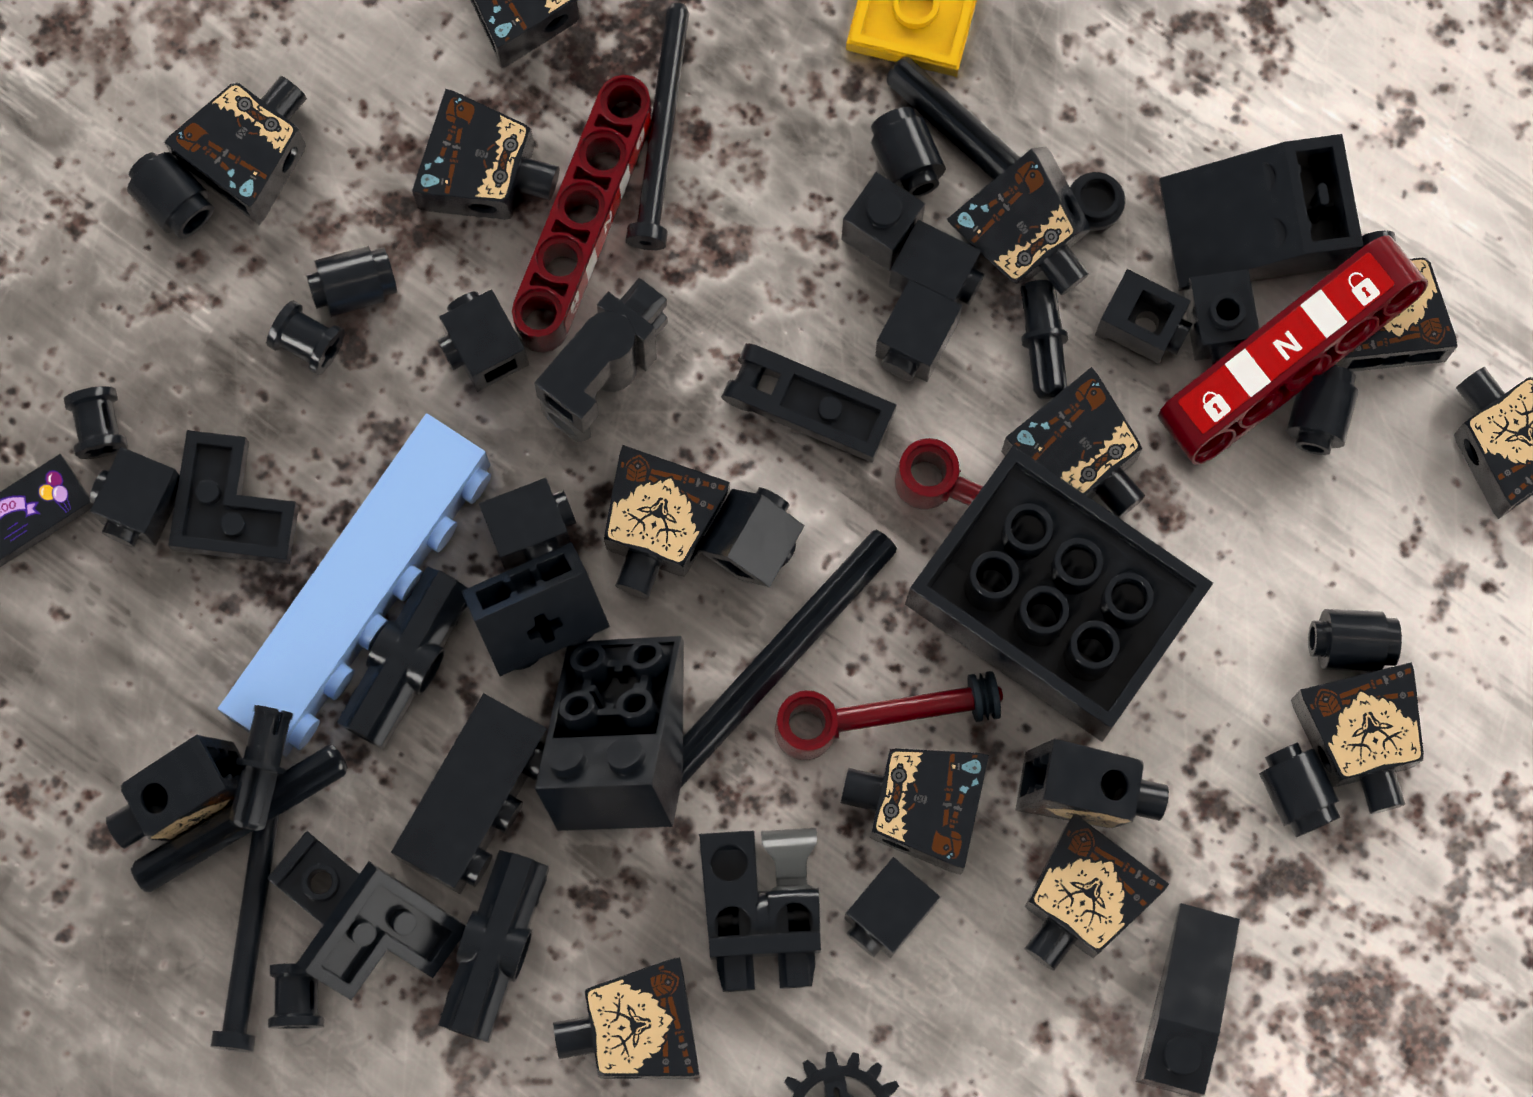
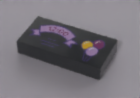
M61 454L0 492V567L92 508L93 503L90 502L89 495Z

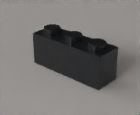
M483 693L391 853L398 860L458 894L462 893L467 883L475 887L485 874L493 855L486 851L497 830L505 834L508 832L522 808L523 801L516 797L528 777L535 781L537 780L548 729Z

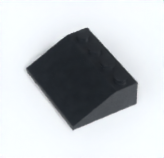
M1013 445L909 589L905 605L1103 742L1211 588L1213 582Z

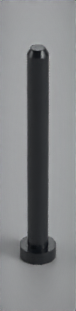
M677 2L672 3L666 11L637 222L627 226L626 233L627 244L644 250H661L666 247L668 231L660 226L689 19V11L686 5Z
M279 816L267 822L263 830L252 831L222 1031H212L210 1044L212 1048L237 1052L254 1051L256 1037L248 1035L247 1028L269 888L267 877L271 874Z

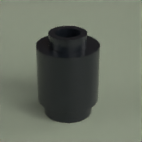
M911 107L897 108L878 117L871 125L874 135L871 139V145L886 178L916 198L927 195L935 190L940 184L938 179L945 173L946 167L925 120L922 117L916 116Z
M150 152L141 157L129 171L131 180L127 187L128 193L166 233L174 232L180 239L187 238L201 229L212 216L214 206L208 201V191L172 153L163 152L156 155V153Z
M369 246L314 260L317 272L306 275L316 309L327 306L330 317L384 303V296L397 293L395 278L385 247L371 251Z
M1334 365L1322 375L1316 374L1313 376L1312 381L1296 394L1286 432L1296 439L1295 446L1312 454L1329 455L1331 448H1341L1345 445L1358 396V389L1354 386L1356 375L1352 371Z
M1324 609L1320 620H1313L1310 624L1308 633L1309 653L1312 657H1318L1319 665L1322 669L1378 671L1382 670L1384 666H1396L1399 661L1402 646L1400 622L1397 618H1386L1382 611Z
M1297 742L1265 757L1269 768L1259 773L1283 826L1290 824L1296 838L1341 818L1334 805L1339 802V799L1314 748L1302 752Z

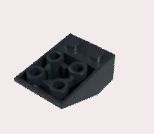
M1343 134L1286 141L1160 177L1159 179L1178 291L1185 290L1190 277L1249 269L1251 281L1334 270L1364 247Z
M682 636L592 640L578 645L567 646L535 786L538 796L558 831L673 827L683 777L684 641Z

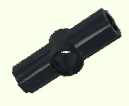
M427 566L396 621L390 620L375 640L366 661L368 669L357 688L353 691L344 711L341 712V716L337 721L340 726L384 750L415 695H421L435 677L445 655V648L443 646L453 629L457 626L462 613L467 608V603L461 591L468 587L446 573Z
M499 850L479 909L472 912L463 932L456 957V963L459 966L453 984L448 991L438 1026L490 1043L510 982L516 981L526 958L532 937V929H529L548 879L549 866L516 853Z

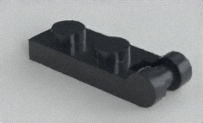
M750 343L744 345L738 358V362L742 365L735 380L728 381L721 398L725 402L738 409L757 413L873 463L895 414L897 404L763 347ZM763 375H770L778 379L772 395L757 389Z

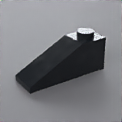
M1183 903L1179 904L1135 1082L1189 1097L1205 1095L1221 1029L1240 919Z

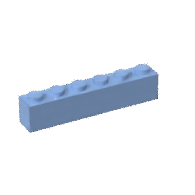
M426 413L227 694L218 710L247 732H250L254 705L276 708L279 712L281 710L293 713V718L290 720L283 756L287 757L293 747L301 750L310 741L319 726L320 720L315 717L328 697L336 700L347 688L355 672L350 668L351 664L363 647L368 651L371 650L378 635L389 622L384 617L397 598L404 602L412 594L423 575V571L418 568L431 550L437 553L440 552L453 536L457 528V522L453 518L465 501L470 504L475 503L486 489L491 479V474L487 472L491 465L486 451Z

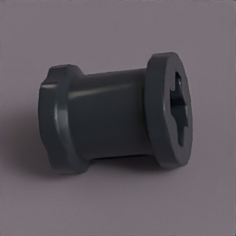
M294 300L290 301L274 320L269 330L266 344L275 351L281 348L286 349L308 362L311 372L321 375L337 356L343 343L345 330L338 325H333L330 328L304 314L301 304Z
M108 386L91 387L75 391L63 398L65 408L68 411H72L78 437V443L73 446L75 456L79 459H96L117 454L120 447L128 448L126 437L119 434L113 403L118 400L116 388Z
M297 963L270 965V976L275 978L274 1016L268 1018V1028L313 1029L324 1027V1017L318 1015V980L304 972Z

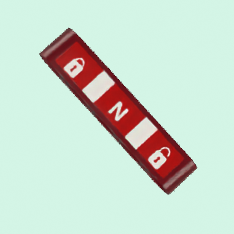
M619 75L612 77L600 89L514 299L512 316L517 335L522 344L532 351L541 353L553 351L567 337L650 131L652 110L649 91L645 84L634 76ZM623 101L633 102L640 107L635 115L628 118H620L610 112L613 106ZM604 152L612 153L619 158L618 163L613 168L604 171L597 170L589 164L594 156ZM578 205H591L598 210L596 217L586 223H577L568 217L570 211ZM558 257H570L577 262L575 269L565 276H555L547 271L549 263ZM546 309L556 315L552 325L545 329L536 330L525 324L528 315L535 310Z
M1381 236L1371 241L1169 399L1158 414L1160 422L1192 464L1199 465L1212 460L1303 390L1312 381L1313 376L1325 373L1410 307L1425 292L1428 280L1391 236Z

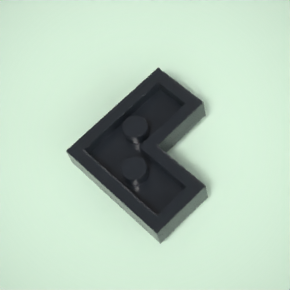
M187 430L168 543L172 551L290 564L299 506L295 501L241 495L249 449V441L246 437Z
M368 861L300 957L297 964L304 972L349 1000H352L387 950L431 978H434L462 938L466 925Z

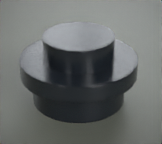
M1090 172L1078 177L1072 183L1070 189L1089 222L1091 230L1109 228L1120 219L1125 207V194L1122 186L1116 179L1105 173Z

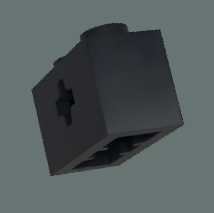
M572 542L461 591L499 676L514 670L526 669L534 665L540 658L569 645L584 643L594 634L610 627L588 573Z

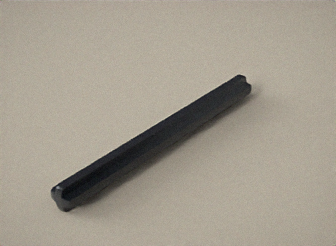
M877 529L873 530L683 736V777L681 787L894 556L897 547L884 533Z

